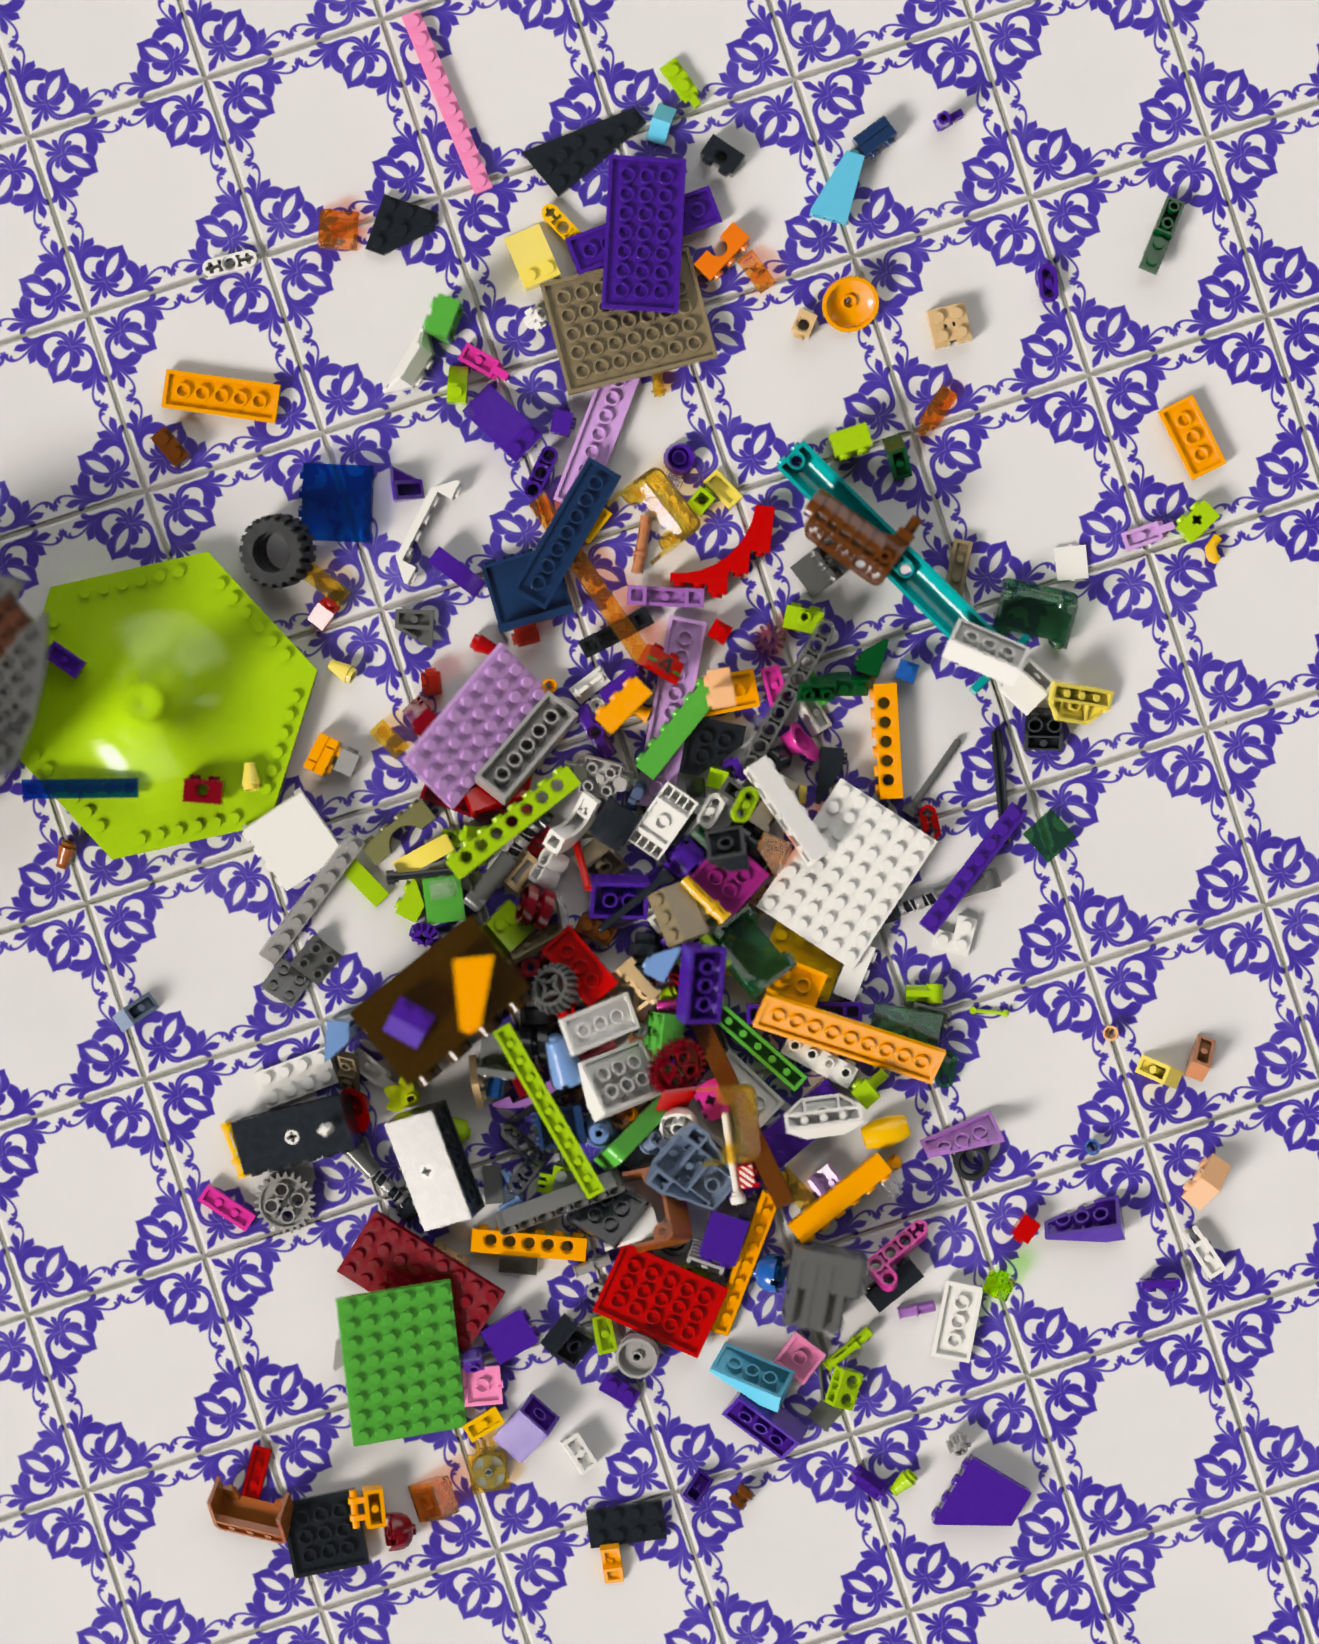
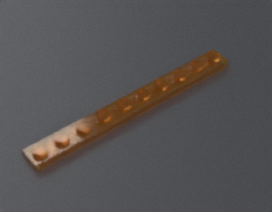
M543 494L528 506L546 530L556 510L546 495ZM580 548L570 568L636 664L647 644L582 548Z

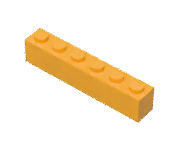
M875 1152L786 1224L801 1243H809L816 1237L815 1233L817 1231H824L831 1225L830 1221L835 1217L839 1219L843 1216L848 1206H855L861 1201L860 1197L866 1193L868 1195L876 1189L875 1185L881 1181L883 1183L889 1179L892 1172L891 1168L879 1153Z

